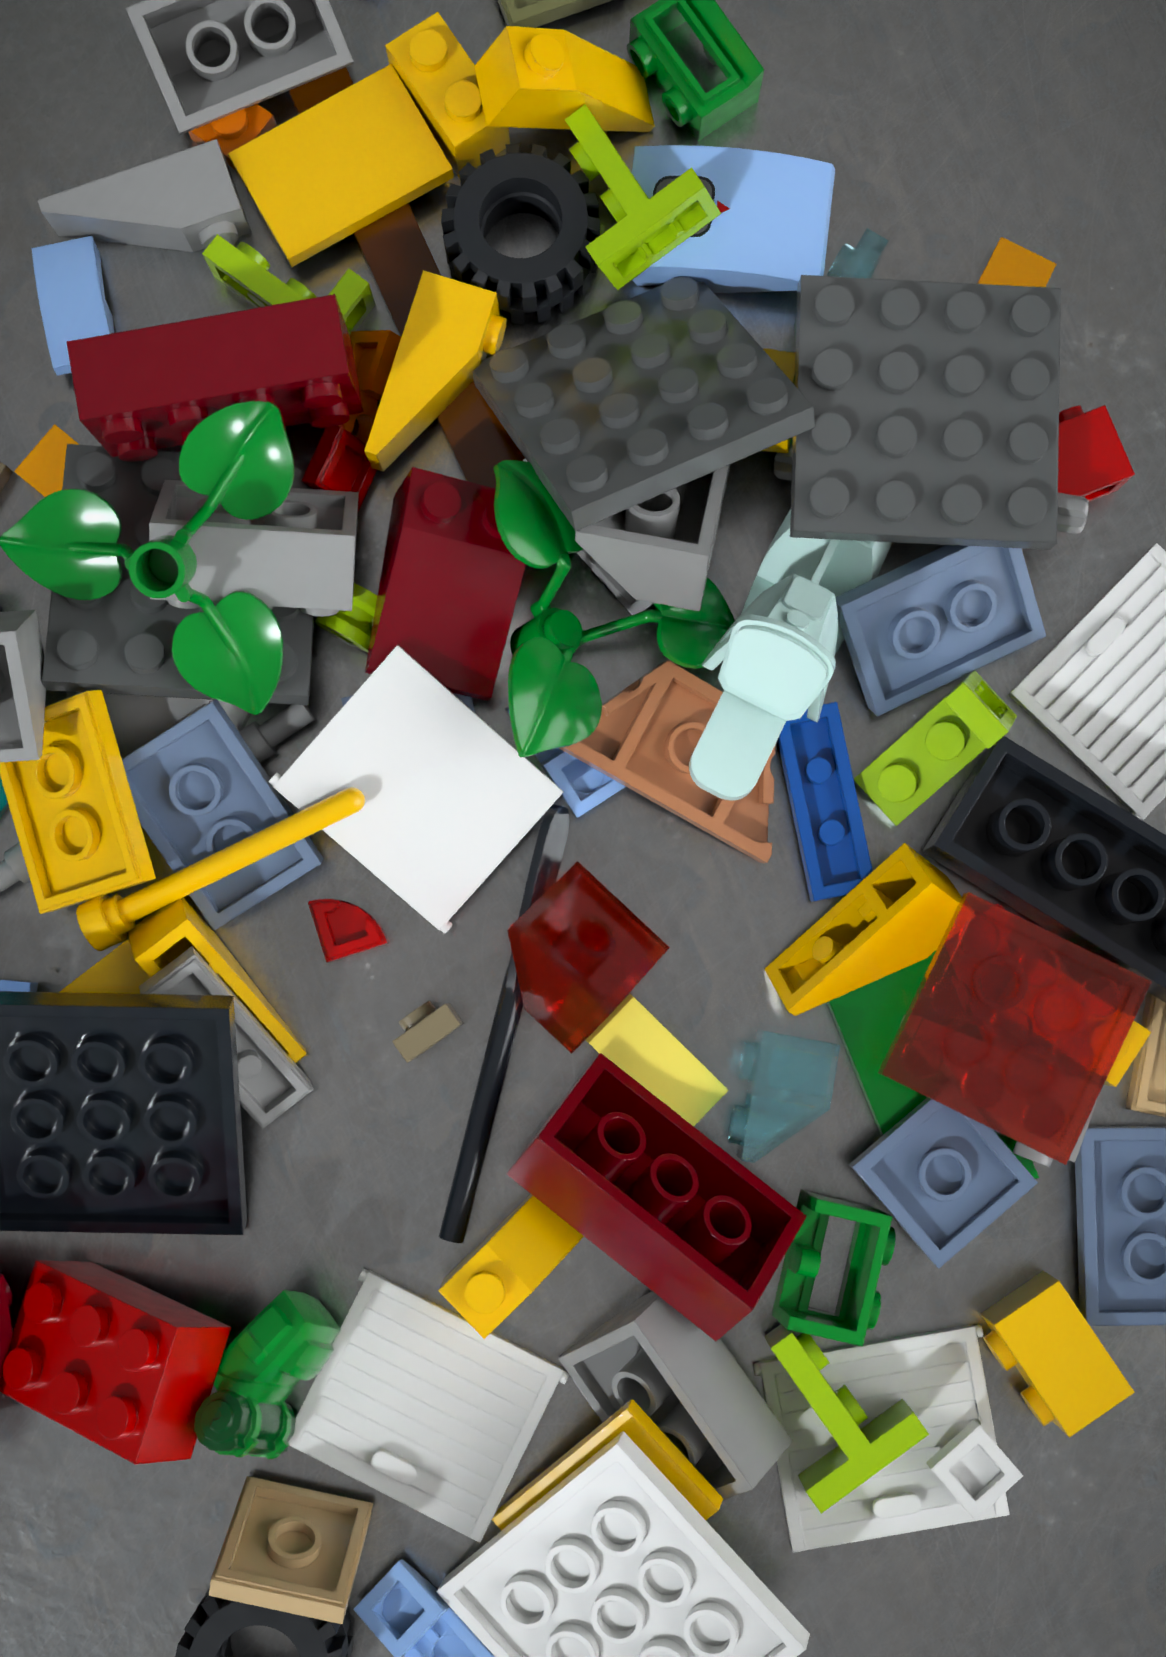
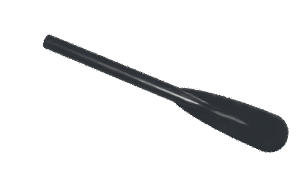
M552 805L547 810L539 829L519 913L511 957L504 976L439 1233V1238L449 1242L464 1243L529 985L532 963L544 927L568 838L570 817L568 809L564 806Z

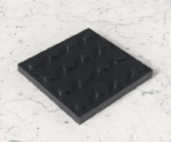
M0 991V1231L243 1235L247 1223L234 996Z

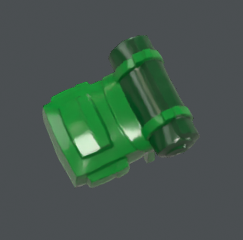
M283 1290L224 1349L214 1381L217 1392L211 1394L203 1401L195 1416L194 1430L202 1445L220 1455H234L240 1458L249 1454L250 1456L274 1459L288 1451V1441L294 1434L296 1417L292 1407L285 1403V1400L300 1380L309 1381L322 1370V1367L334 1351L332 1343L341 1331L331 1314L318 1299L303 1292Z

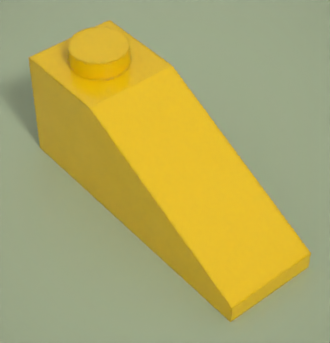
M506 26L474 66L487 127L570 129L565 119L584 104H586L604 131L650 132L655 127L645 79L640 74L638 67L564 29Z
M423 270L364 450L371 468L384 472L473 381V371L480 366L482 360L486 359L487 353L494 355L499 351L507 319L500 316L497 292Z
M903 843L765 968V971L787 1011L797 1016L928 958L975 915L948 876L909 845Z
M184 897L152 912L135 925L134 929L128 931L134 960L150 978L193 946L295 1063L307 1054L305 1048L224 943Z
M530 1194L443 1279L438 1291L485 1339L539 1286L584 1236Z

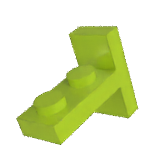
M586 104L565 119L578 140L576 144L569 148L570 152L590 181L601 174L609 187L600 197L617 223L585 247L597 266L617 290L721 214L692 167L649 199Z
M217 234L202 253L213 276L256 308L316 298L312 291L296 279L290 278L285 284L268 271L271 267L269 262L245 242L241 241L237 247H234ZM348 268L328 295H336L350 335L351 331L357 330L376 304L369 282Z
M972 671L945 698L854 778V781L897 826L985 748H991L1006 735L1017 715L976 671Z
M781 1324L764 1336L773 1353L838 1444L837 1447L798 1474L805 1492L821 1514L929 1435L903 1398L860 1429L858 1425L867 1420L868 1416L845 1384L835 1392L820 1372L830 1362L810 1334L801 1333L796 1337L791 1330L786 1329Z

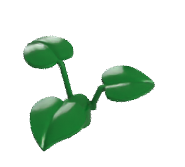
M248 401L225 407L211 414L195 426L187 436L179 456L180 477L188 488L209 497L192 518L176 532L175 536H159L143 544L136 551L129 545L117 544L121 535L122 525L112 505L94 492L86 489L71 488L54 492L41 499L15 525L0 536V546L14 564L26 575L47 589L67 598L93 600L113 592L122 579V567L118 557L121 556L125 559L124 565L129 570L132 583L144 595L152 598H166L175 593L179 601H190L199 605L203 611L194 612L186 616L177 626L173 636L172 655L179 673L194 689L206 696L235 705L250 714L258 715L265 709L272 698L280 680L283 667V637L277 618L261 599L249 592L236 591L230 593L215 606L207 595L192 589L189 585L196 573L197 560L193 549L188 543L192 536L215 512L219 504L230 515L238 519H258L271 514L280 507L288 497L293 485L294 458L279 408L272 402Z
M504 460L493 467L496 477L494 498L495 520L506 548L516 559L533 568L544 569L556 563V570L540 599L530 606L534 618L516 628L510 640L511 652L513 654L508 674L510 721L519 757H529L547 750L574 745L589 737L599 724L602 701L598 684L592 673L585 666L571 662L572 654L576 652L578 647L598 638L645 623L655 622L658 623V646L665 657L675 664L686 668H705L702 666L703 661L735 622V619L720 590L707 577L700 611L654 603L656 610H646L600 626L582 630L579 619L572 612L551 608L550 606L571 569V559L568 554L583 550L575 541L576 531L547 491L530 462Z

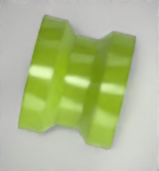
M354 583L352 611L339 610L337 614L332 616H317L314 622L333 636L368 653L377 595Z

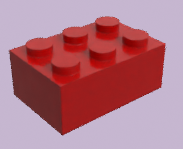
M36 1260L13 1330L8 1355L3 1364L0 1392L133 1464L191 1459L197 1440L194 1430L196 1412L203 1401L211 1394L231 1327L93 1262Z

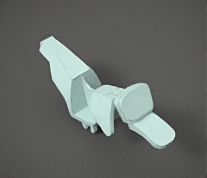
M791 509L789 510L764 556L741 615L730 626L702 663L703 667L713 671L723 661L718 679L724 691L690 758L689 772L697 786L724 800L744 798L756 785L786 721L800 719L807 709V718L815 722L819 721L828 683L836 667L834 656L845 639L838 621L835 597L877 578L892 542L790 537Z

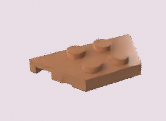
M671 661L662 662L602 704L599 724L589 737L574 745L559 748L756 861L768 863L772 855V843L768 842L769 804H774V777L771 773L770 764L772 757L775 755L776 744L756 785L744 798L724 800L697 786L689 772L690 758L723 692Z

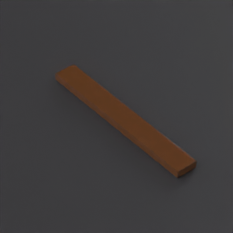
M345 67L291 89L288 92L298 114L354 83ZM408 203L353 233L397 332L401 337L423 270L441 276ZM474 380L437 417L465 481L496 489V477L493 467L504 460L523 461L525 459L476 388Z

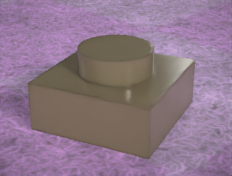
M429 1000L398 1022L405 1033L392 1042L408 1063L459 1028L464 1022L450 1003H445L436 1010Z

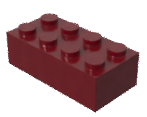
M335 294L67 341L79 421L111 457L119 456V459L122 461L148 460L158 455V449L183 445L190 432L205 418L225 407L241 402H272L280 410L285 431L286 426L311 422L312 426L319 428L339 426L350 420L349 415L364 413L352 342Z
M602 1053L596 1057L568 1091L507 1172L509 1177L714 1341L719 1340L754 1310L807 1217Z

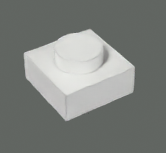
M975 1420L971 1421L926 1462L933 1473L974 1520L1023 1477L1022 1473Z

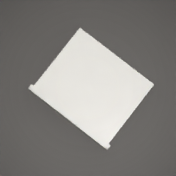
M1157 543L1008 694L1118 799L1132 815L1141 820H1144L1166 797V551Z
M399 645L393 649L283 776L276 773L269 780L273 788L300 811L346 788L353 787L359 789L365 797L363 808L359 812L322 830L444 934L453 925L449 921L451 917L563 793L561 788L527 758L519 757L517 750Z
M363 1268L358 1278L363 1284L340 1328L341 1331L332 1344L334 1348L333 1353L322 1367V1370L317 1374L296 1417L294 1434L288 1441V1444L480 1543L558 1382L565 1384L569 1373L557 1364L493 1332L483 1339L462 1316L371 1270L368 1271Z
M971 1324L864 1343L863 1347L849 1345L821 1350L830 1364L821 1369L820 1372L835 1392L845 1384L868 1416L867 1420L858 1425L860 1429L903 1398L929 1433L927 1437L822 1514L805 1492L798 1474L833 1450L838 1444L778 1358L753 1363L755 1376L761 1375L766 1404L772 1409L778 1421L793 1440L776 1461L792 1553L1010 1515L1005 1492L974 1520L926 1464L930 1458L973 1420L997 1444L978 1338L983 1337L981 1324Z

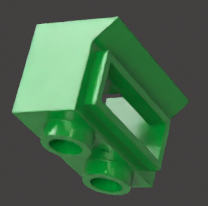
M658 0L630 19L627 52L632 63L638 67L640 74L644 78L652 76L663 92L662 101L671 119L679 127L686 124L697 141H700L758 102L765 69L715 0ZM684 22L688 23L703 44L704 53L710 63L714 66L718 65L727 80L705 93L665 37L667 33Z
M800 1189L796 1208L807 1217L785 1254L771 1315L788 1330L863 1347L867 1329H874L880 1314L881 1295L879 1291H876L881 1265L887 1266L895 1248L896 1233L895 1229L890 1227L893 1216L878 1208ZM829 1216L856 1221L835 1314L808 1308L815 1277L820 1268L821 1251Z

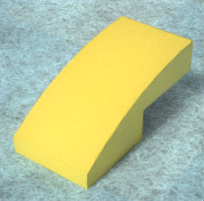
M631 994L585 1039L599 1054L602 1053L693 1126L729 1091Z

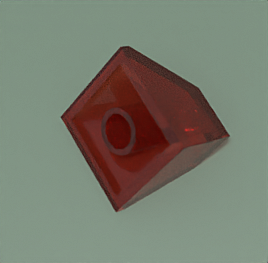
M578 861L507 930L524 1009L571 1054L616 1009L670 948Z

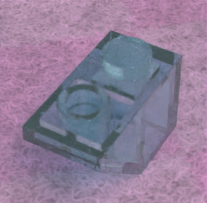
M757 1029L755 1042L745 1040L738 1075L739 1079L749 1080L744 1106L734 1104L728 1130V1143L738 1144L736 1156L741 1161L755 1163L830 1110L840 1044Z

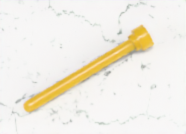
M346 788L124 898L118 894L111 897L104 895L82 903L76 910L80 929L94 949L104 951L126 940L127 932L134 929L136 920L359 812L365 804V797L357 788Z

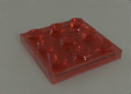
M970 892L964 893L878 1073L1066 1165L1152 981Z

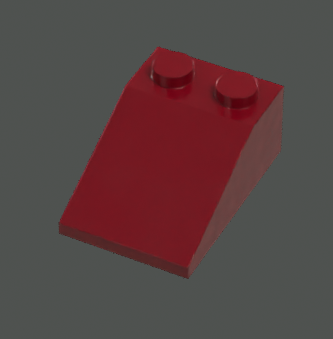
M416 467L411 468L393 498L365 673L372 674L393 649L399 645L452 693L489 701L492 698L526 564L516 559L510 553L501 539L494 512L495 488Z

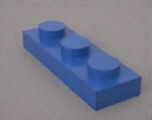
M837 702L823 704L818 722L807 718L808 709L800 719L786 721L777 740L811 902L845 896L873 871Z

